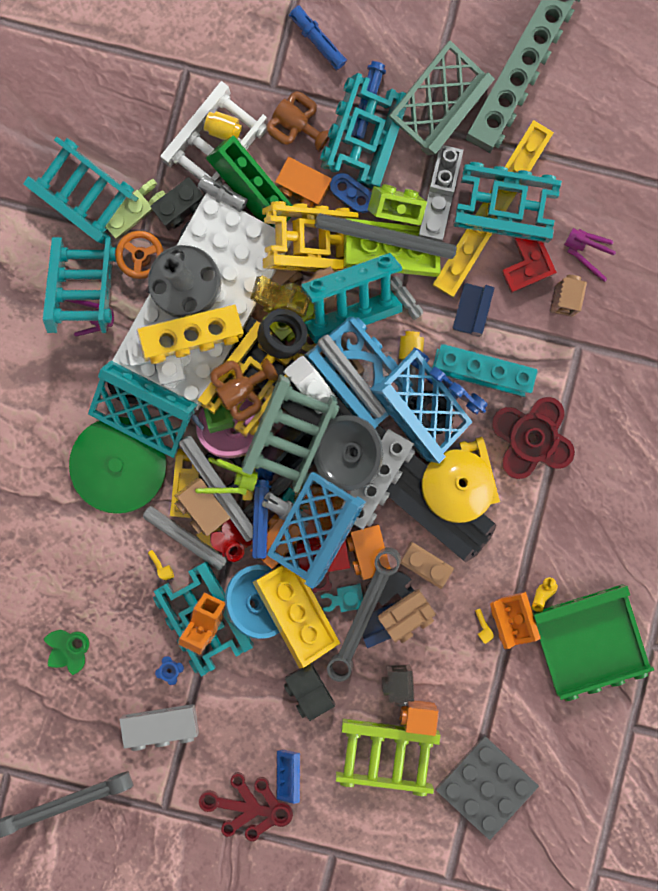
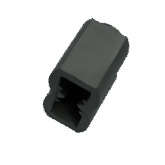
M312 663L285 677L287 683L284 684V687L290 697L295 696L299 704L296 707L302 718L307 717L311 721L335 707L332 696Z

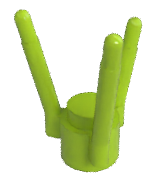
M210 457L208 458L210 463L236 473L234 484L238 485V488H197L195 492L205 494L238 493L246 495L247 490H254L258 472L253 471L252 475L242 472V468Z

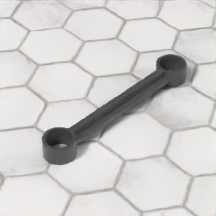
M383 548L375 558L376 571L339 653L331 658L327 666L328 675L335 681L341 682L349 678L353 670L352 658L388 578L398 570L401 564V556L394 548ZM383 554L393 555L397 561V566L392 569L384 568L380 564V557ZM335 661H343L347 664L349 671L345 674H338L333 670L332 664Z
M129 771L122 772L110 777L106 781L19 814H12L1 818L0 838L44 819L132 788L134 784Z

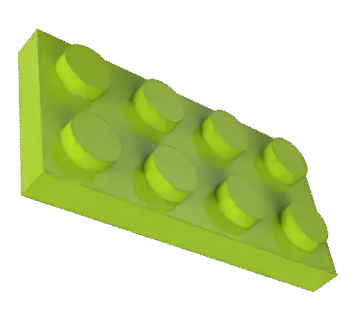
M346 218L355 222L419 236L420 226ZM344 234V267L346 268L391 253L402 266V271L396 273L438 277L441 273L440 256Z

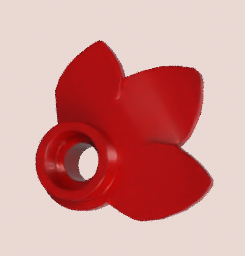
M228 519L221 525V531H214L210 535L212 547L220 551L221 555L227 558L229 562L239 561L244 555L245 548L252 545V540L245 541L231 519ZM233 546H235L234 550L231 551V552H229V550H230Z

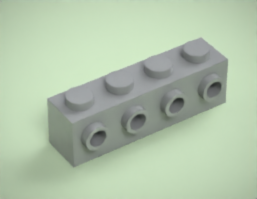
M387 429L381 439L383 461L379 473L367 486L351 490L349 493L354 498L360 497L366 501L354 525L361 529H364L366 525L368 527L372 525L377 516L374 510L378 504L384 505L390 494L386 490L391 483L394 485L397 483L402 474L399 468L403 462L408 464L415 450L411 449L414 445L412 442L390 429Z

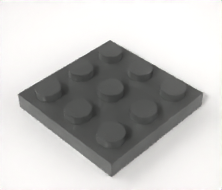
M483 735L435 789L483 835L491 840L535 792L539 785L490 739Z

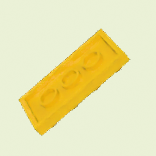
M280 565L252 583L300 669L339 645L340 642L311 588L305 584L306 580Z

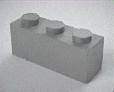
M195 704L126 714L119 719L124 749L131 748V751L145 749V745L155 744V747L170 745V741L179 740V743H188L194 741V737H197L199 734Z

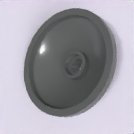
M352 415L338 416L334 420L331 419L314 455V462L321 477L345 491L357 490L371 483L379 473L383 461V446L378 432L368 421ZM355 448L358 450L357 456L353 453Z

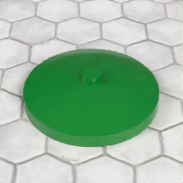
M119 417L121 423L125 425L131 424L129 418ZM100 420L88 426L78 436L72 447L69 459L70 477L77 493L89 505L107 513H128L148 504L160 491L167 471L166 454ZM145 424L140 426L143 434L147 436L153 435L148 426Z

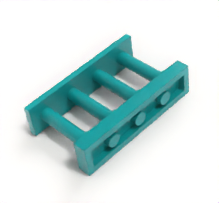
M56 136L54 141L63 148L41 178L38 177L36 180L28 176L23 185L95 241L105 245V237H110L105 233V226L126 197L137 202L139 198L133 194L135 189L125 181H122L120 184L77 151L79 146L72 140L66 138L64 141ZM72 154L81 163L60 192L57 191L55 194L49 190L51 186L49 183L69 155ZM90 168L100 177L80 205L73 208L67 204L69 201L68 197ZM110 183L119 191L100 218L92 223L86 218L88 215L86 212L106 184Z
M52 237L42 319L47 333H57L58 323H62V321H98L101 333H107V323L112 322L109 300L113 262H116V247L112 246L110 237H105L104 250H68V247H64L62 237ZM69 259H103V270H66L64 264ZM66 280H102L101 290H64L62 283L66 282ZM64 300H100L99 311H62L60 302H64Z
M391 253L301 284V289L310 301L314 302L315 318L304 323L306 324L308 335L315 344L323 336L329 335L348 317L359 318L365 325L403 312L402 303L393 294L390 285V275L402 271V266ZM381 279V294L369 298L368 283ZM359 286V302L347 306L346 290ZM336 294L337 310L325 314L324 298Z

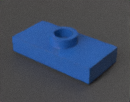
M288 750L277 751V800L292 804L300 802V753Z

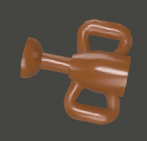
M298 91L291 93L288 99H283L272 115V119L266 126L268 134L284 145L291 144L298 132H304L315 140L314 145L318 152L325 147L330 139L328 137L329 130L319 132L308 124V119L317 112V105L308 96ZM295 100L309 110L303 113L294 105ZM280 124L284 128L290 130L289 136L285 135L283 132H281L274 126Z
M267 358L263 360L262 370L249 378L243 376L240 365L233 360L226 361L210 373V380L216 387L215 391L225 408L230 410L233 419L238 422L246 421L259 413L262 408V402L253 392V386L265 379L277 381L279 378L275 368ZM231 370L235 372V378L226 383L218 379ZM246 398L254 403L243 411L238 412L237 405Z

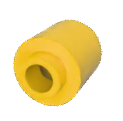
M217 111L215 113L209 112L204 123V131L222 140H227L233 135L238 139L242 128L238 118Z
M405 331V336H400L399 359H401V362L410 354L414 347L423 352L424 337H420V332Z

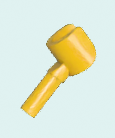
M149 551L148 555L157 568L159 578L165 581L174 578L171 566L163 567L154 551Z
M477 609L475 612L483 628L478 633V636L486 644L493 639L494 634L488 627L481 609Z

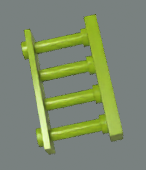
M343 718L341 729L342 733H346L348 742L344 772L336 771V782H340V785L344 787H354V784L413 791L412 794L416 796H427V793H434L433 785L426 783L430 748L433 747V744H440L441 735L439 730H436V736L407 733L404 726ZM361 735L370 736L372 740L368 775L353 774L357 740ZM385 738L394 739L396 743L392 778L378 777L381 745ZM409 741L419 742L418 745L421 746L416 782L402 780L406 744H409Z

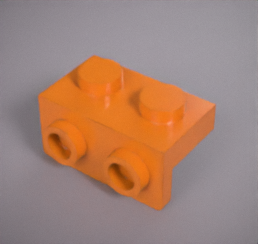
M526 592L504 596L490 603L491 613L495 619L499 639L504 649H510L515 645L535 642L541 639Z

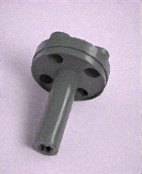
M178 245L166 249L154 260L148 274V288L153 301L162 311L170 316L182 318L206 312L215 304L221 290V273L214 260L205 251L194 246ZM177 253L185 255L183 261L176 255ZM208 270H213L215 272L214 278L211 281H204L203 274ZM159 283H165L167 286L166 291L162 294L155 293V288ZM190 300H195L197 302L196 309L192 312H187L185 310L186 303Z

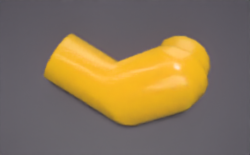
M545 578L543 584L536 589L532 603L534 611L542 612L545 602L556 593L558 585L554 578Z

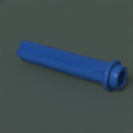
M372 61L371 65H368L367 69L369 72L367 78L370 81L366 91L377 95L382 75L386 74L384 64ZM361 98L358 108L365 111L368 101ZM357 117L351 135L355 138L363 139L369 122Z
M257 480L254 488L252 557L255 559L267 557L268 508L262 506V501H268L264 497L272 487L269 485V480Z

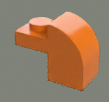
M204 593L194 607L191 622L179 638L178 645L201 655L207 644L211 643L219 628L225 611V602Z

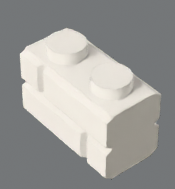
M304 356L299 357L285 369V374L300 393L324 403L328 402L330 395L335 396L316 369Z

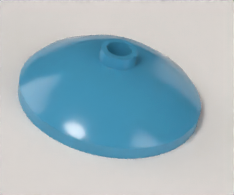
M252 565L237 572L230 580L225 592V608L229 620L239 632L255 639H265L280 633L252 583L273 570L265 565ZM251 600H253L255 603L254 608H252L250 605Z

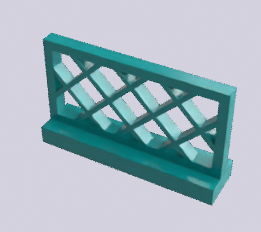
M113 361L108 362L100 369L98 375L100 380L88 415L174 458L180 447L179 442L183 439L190 418L195 413L198 404ZM106 382L114 385L117 391L116 394L108 395L105 389ZM129 393L134 395L139 404L130 407L125 395ZM117 397L120 398L124 409L118 411L115 410L111 399ZM105 401L110 413L104 414L96 410L99 403ZM152 404L157 407L160 415L151 417L147 406ZM141 408L146 420L137 422L132 410ZM127 413L131 424L125 425L121 423L118 415ZM175 416L183 420L181 426L173 429L168 417ZM163 419L167 431L159 433L154 421ZM148 424L153 435L147 436L143 434L140 426ZM170 434L174 443L173 447L170 448L164 445L161 437Z

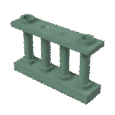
M279 375L243 460L242 472L252 475L254 468L259 469L261 467L294 480L292 483L293 491L298 493L300 487L305 485L310 475L307 472L329 420H334L337 415L339 405H336L337 400L333 395H330L328 402L324 403L292 390L293 387L289 386L290 379ZM290 399L322 412L323 414L318 425L315 426L282 413L283 410L280 407L283 400L287 401ZM280 422L313 435L308 449L273 436V432H270L273 423L278 424ZM271 445L302 457L303 460L298 471L263 458L261 454L263 447Z

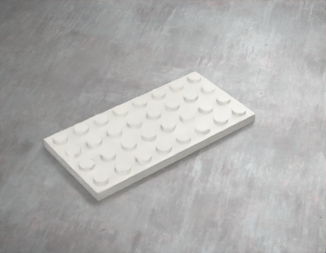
M206 193L177 246H194L210 255L221 273V290L217 301L208 311L236 304L241 326L244 329L276 269H263V258L267 257L265 248L271 245L276 246L275 228L242 210L238 212V210L222 201L221 203L217 202L215 197ZM287 241V250L292 241ZM183 253L176 254L182 261L184 260L185 255ZM213 270L206 271L203 274V280L211 281L215 276V272ZM159 283L155 288V293H164L167 288L166 284ZM149 294L112 361L161 385L156 364L147 363L134 367L130 365L126 341L138 339V328L178 318L162 311ZM195 300L188 301L185 305V310L187 312L194 311L197 307V302ZM216 324L208 327L209 332L213 335L222 333L221 328ZM192 330L184 333V337L188 341H195L198 338L197 334ZM224 342L215 344V348L208 351L200 352V349L191 350L190 355L181 357L186 380L161 386L198 404L199 397L211 383L210 373L213 369L225 363L235 344L225 346ZM198 404L197 407H196V410H197V411L199 410V408H200V406H201L200 404Z

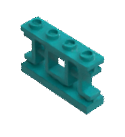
M356 73L351 78L348 77L345 82L343 91L346 93L343 101L339 102L335 112L338 115L337 120L329 129L328 137L330 140L328 146L323 148L320 156L322 161L321 168L329 169L335 173L339 171L341 164L344 163L360 170L357 182L373 189V186L380 187L400 128L388 116L406 93H397L396 90L390 89L387 91L385 98L366 91L370 79L367 77L363 78L362 74ZM355 96L368 101L365 111L357 107L351 109ZM377 105L385 109L390 107L386 120L374 115ZM402 108L397 114L401 120H403L406 108ZM357 117L375 125L369 144L351 137ZM340 140L353 146L349 157L341 153L336 155ZM361 151L369 154L374 153L371 165L358 161Z
M479 162L465 164L461 183L473 185L470 204L457 205L453 227L546 243L552 240L555 220L544 219L543 214L546 198L557 199L559 197L561 180H556L555 176L546 174L541 177L532 176V172L519 170L517 173L509 172L508 168L502 166H494L493 169L486 168L484 164ZM479 177L494 180L491 193L478 191ZM528 186L544 188L540 192L539 202L526 200ZM498 189L521 193L517 214L494 210ZM476 201L489 203L487 217L470 215L474 213ZM524 209L537 211L535 225L538 226L516 222L523 220Z
M442 344L440 349L437 348L432 368L434 366L437 367L449 378L520 397H525L526 393H532L538 370L535 368Z
M206 561L188 571L194 582L174 593L169 582L154 590L155 596L153 599L159 609H164L168 616L165 618L171 631L175 629L179 638L190 623L187 614L192 612L198 603L191 589L202 583L198 576L199 573L212 596L225 602V592ZM164 593H167L171 601L180 595L184 596L189 607L178 613L182 622L178 619ZM226 608L223 616L239 642V646H237L233 638L221 644L215 634L210 643L213 649L202 656L206 665H204L199 654L180 646L183 652H188L191 660H189L191 668L195 673L199 672L201 677L216 668L211 659L215 654L231 647L237 657L254 646L250 637L242 634L233 626L228 618ZM223 619L221 620L218 630L226 626Z

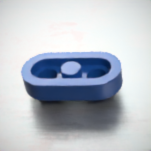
M336 174L330 183V190L333 196L357 213L368 212L367 209L372 193L348 174ZM343 183L347 188L344 191H340L338 185ZM364 198L366 203L359 205L357 204V199Z

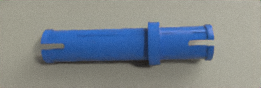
M300 5L295 7L288 16L300 28L301 34L315 45L336 71L345 65L347 59L321 31L317 21H313Z

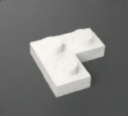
M164 336L160 338L159 343L161 346L168 348L173 345V340L170 337ZM138 339L126 341L132 367L151 363V361L144 362ZM175 355L165 357L166 361L156 364L161 385L186 380L181 357L176 358Z

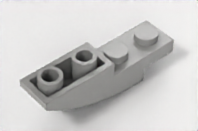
M442 145L439 149L419 237L443 241L463 149Z

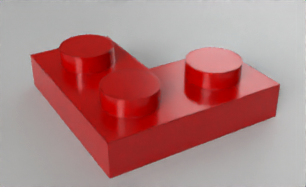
M517 237L514 239V242L523 261L501 271L511 293L557 273L543 242Z

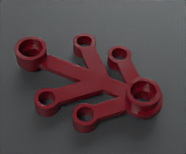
M240 772L232 775L230 783L232 787L239 791L245 802L218 797L217 793L212 790L203 792L199 798V806L205 812H212L217 807L244 812L235 819L226 820L222 824L221 832L226 837L233 836L238 828L257 815L267 818L258 825H249L246 828L245 837L249 841H256L260 834L274 825L278 827L288 825L293 818L291 806L286 802H279L269 788V781L265 777L257 778L254 788L258 793H262L269 806L258 803L245 783V776ZM235 777H241L242 783L235 784L233 779ZM263 781L266 783V787L260 789L257 783ZM205 797H213L214 802L211 804L207 803ZM278 810L285 811L286 815L284 817H278L276 812ZM226 825H231L233 827V831L226 832L224 827ZM254 829L256 830L257 835L251 837L249 836L248 831Z

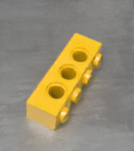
M236 304L137 329L144 362L151 361V364L166 361L165 357L175 355L176 358L190 355V351L200 349V352L214 349L215 344L224 342L225 346L239 342L238 338H241L243 335ZM216 324L221 328L222 333L213 335L209 332L208 327ZM192 330L197 334L198 338L195 341H188L185 339L184 333ZM164 336L170 337L173 340V345L168 348L161 346L159 343L160 338Z

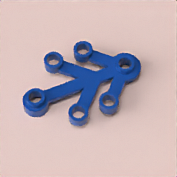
M415 347L413 348V350L419 351L426 362L430 360L422 351ZM414 359L410 364L419 370V364ZM435 366L432 368L429 375L440 383L442 381L455 400L460 398L467 403L466 407L476 415L479 412L482 414L486 412L485 408L488 403L475 393L469 395L462 386L452 382L440 369ZM425 378L429 383L433 385V382L430 378Z

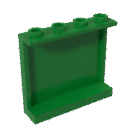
M621 584L544 608L542 612H532L541 638L539 642L556 696L560 700L572 701L579 698L578 694L588 692V694L598 693L602 691L601 687L611 685V687L625 684L626 679L632 677L635 680L649 676L648 672L654 671V667L649 664L628 598L630 592L627 585Z

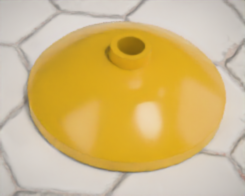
M465 450L446 451L443 453L446 457L440 463L430 462L425 469L422 478L423 497L432 512L446 521L454 523L472 521L481 516L489 508L493 500L495 484L492 472L488 465L474 453ZM460 479L466 482L464 488L459 485Z

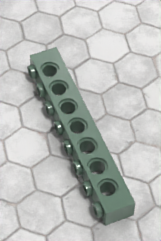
M541 0L465 140L491 153L494 147H500L505 138L502 131L505 126L511 127L517 114L513 113L516 106L522 107L528 96V93L525 92L528 84L533 86L540 74V72L536 71L539 64L545 65L551 54V51L548 50L552 42L555 44L558 42L563 33V30L559 29L563 21L569 22L575 11L571 7L574 1L580 2V0H568L566 2L560 0ZM545 16H553L556 19V22H548ZM541 36L545 43L538 44L533 37ZM530 57L533 60V64L526 65L522 58ZM516 77L521 80L522 85L515 86L511 83L510 79ZM505 98L510 102V106L503 107L499 104L498 100ZM487 120H496L499 124V127H489L487 124Z

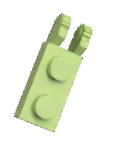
M154 179L149 180L139 191L136 190L133 193L139 198L137 202L126 198L105 226L116 240L151 213L153 210L150 206L166 194L162 190L147 202L144 196L157 185Z

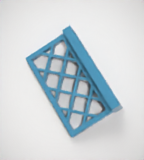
M413 350L382 383H376L370 391L425 460L440 463L446 457L443 453L469 427L472 420L442 381L440 383L429 375L432 368L419 351ZM415 359L419 364V374L409 375L410 363ZM397 377H403L402 392H396L391 385ZM409 377L418 378L417 392H408ZM424 378H430L433 382V393H424ZM408 395H417L416 410H411L408 407ZM423 396H432V410H423ZM438 396H444L447 400L446 411H438ZM422 413H431L430 428H425L422 425ZM437 414H446L445 428H437ZM452 414H458L463 421L457 428H451ZM436 431H445V441L439 446L436 442Z
M315 472L310 473L267 555L306 580L305 584L314 589L323 580L366 501L360 497L354 498ZM313 481L322 486L324 495L313 497L310 488ZM339 496L346 503L342 509L334 511L330 497ZM325 499L329 512L318 514L314 501ZM309 502L313 515L302 518L299 507L301 504ZM330 516L333 526L330 530L323 531L319 518ZM314 519L317 532L307 534L303 521ZM298 523L302 536L291 538L288 527L290 524ZM319 536L320 550L311 551L308 538ZM303 539L306 553L296 555L292 542ZM287 543L290 556L283 557L275 552L279 544ZM308 556L310 568L307 572L299 567L297 558Z

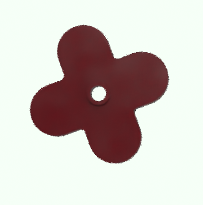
M544 397L537 400L528 414L513 407L502 408L494 414L492 418L493 432L509 444L502 458V468L509 477L514 479L528 477L534 471L538 462H542L553 469H561L567 467L573 461L575 455L573 444L557 431L565 414L562 404L557 399ZM530 434H534L536 436V441L534 443H531L528 440V436Z

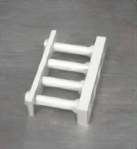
M221 81L160 157L170 168L174 163L176 165L179 163L199 180L204 175L210 177L184 156V151L189 144L191 146L195 145L207 156L214 150L212 146L200 138L199 134L204 127L208 113H215L219 108H225L247 125L251 130L242 140L239 137L237 139L246 150L257 137L260 139L265 134L268 123L267 117L263 114L258 121L252 118L230 100L229 86ZM216 171L210 178L223 184L221 182L223 178Z

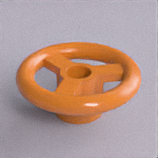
M134 231L128 233L117 245L115 253L117 265L125 275L131 278H148L150 269L142 272L141 269L150 263L152 254L156 253L157 256L161 254L163 247L160 241L149 232ZM136 238H144L153 245L147 248H136L129 241ZM124 248L131 253V259L134 263L133 270L124 263ZM139 252L144 253V257L142 259L136 258V255Z

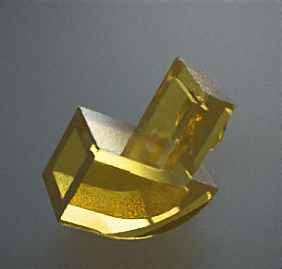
M263 275L256 276L250 297L254 302L264 306V311L268 313L276 309H288L300 317L306 316L310 299L301 287L295 283L280 285Z

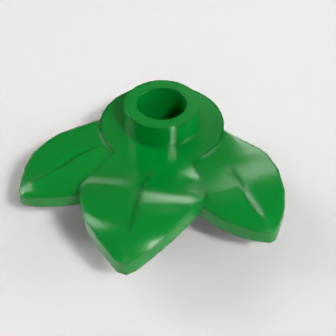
M56 630L44 638V641L53 647L48 659L49 667L60 668L67 666L72 675L83 669L85 653L90 646V641L86 634L79 631L70 634L65 630ZM75 639H79L82 642L80 648L75 647Z

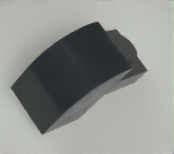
M396 571L390 575L378 602L383 606L397 593L403 599L415 591L411 586L408 589L405 587L412 579L401 571Z

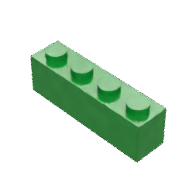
M234 135L220 143L206 157V160L230 188L248 199L246 207L260 221L264 222V218H266V215L262 214V209L270 206L271 202L282 201L286 203V206H293ZM286 217V223H287L292 217ZM268 224L275 228V224Z

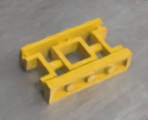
M282 201L271 202L270 206L262 209V214L266 215L264 223L275 224L276 246L271 245L265 248L267 257L263 258V269L316 272L321 268L327 269L330 266L334 272L346 269L344 267V260H341L344 259V234L335 232V235H330L329 230L318 228L319 249L305 248L304 227L316 228L315 219L318 213L343 219L359 218L358 213L350 212L349 208L329 210L328 206L307 208V204L300 203L286 206V203ZM286 217L298 218L293 220V231H287ZM287 241H293V255L299 256L278 254L287 252ZM330 244L336 245V258L338 259L321 257L331 255Z
M258 321L255 322L227 360L237 362L241 367L243 375L250 366L257 371L262 370L261 365L263 361L259 363L250 356L244 364L241 363L258 340L257 332L260 325ZM296 353L288 359H277L267 354L263 360L267 358L271 364L277 360L286 367L291 360L296 361L304 355ZM231 370L218 379L226 383L231 376L235 378V372ZM269 380L258 394L260 400L265 399L266 401L247 427L244 426L246 421L238 422L235 425L234 429L245 438L249 434L254 436L260 423L259 420L273 392L275 381ZM211 382L199 397L198 404L208 409L212 414H215L218 408L224 405L220 398L215 403H212L217 393L215 391L216 387ZM245 400L237 405L238 412H241L239 408L242 406Z

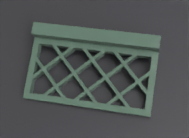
M449 40L388 117L422 147L421 150L427 156L434 155L495 78L488 72L484 73ZM448 50L456 55V65L445 66L444 55ZM462 68H469L476 74L471 82H463ZM445 69H457L458 83L446 84ZM432 70H441L442 84L430 85L429 74ZM458 86L459 97L456 101H448L447 87ZM442 87L443 102H431L430 88ZM417 89H426L427 103L415 104L414 93ZM443 105L444 116L442 119L433 120L432 106ZM427 106L428 120L417 121L415 107ZM411 107L412 122H404L397 116L402 108ZM417 124L429 125V135L425 140L418 135Z

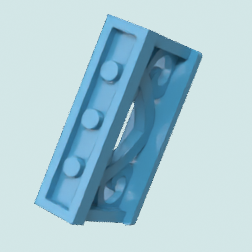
M348 317L329 336L335 341V344L347 359H361L372 363L373 387L376 383H382L388 376H383V368L390 374L398 365L393 358L384 355L381 351L383 347L375 337L370 338L365 331L367 327L361 319ZM345 332H353L357 336L358 342L352 345L349 340L350 338H348L346 342L348 350L343 351L341 346L342 335ZM318 344L313 349H310L304 355L305 358L353 416L363 418L374 428L378 427V424L389 416V413L386 411L381 417L372 418L371 412L357 398L354 390L351 387L347 388L345 385L346 380L343 376L336 373L335 366L328 357H322L319 354L322 350ZM365 345L370 352H365L361 350ZM397 377L393 382L397 385L398 392H402L403 377ZM409 379L408 392H415L411 388L413 386V383Z

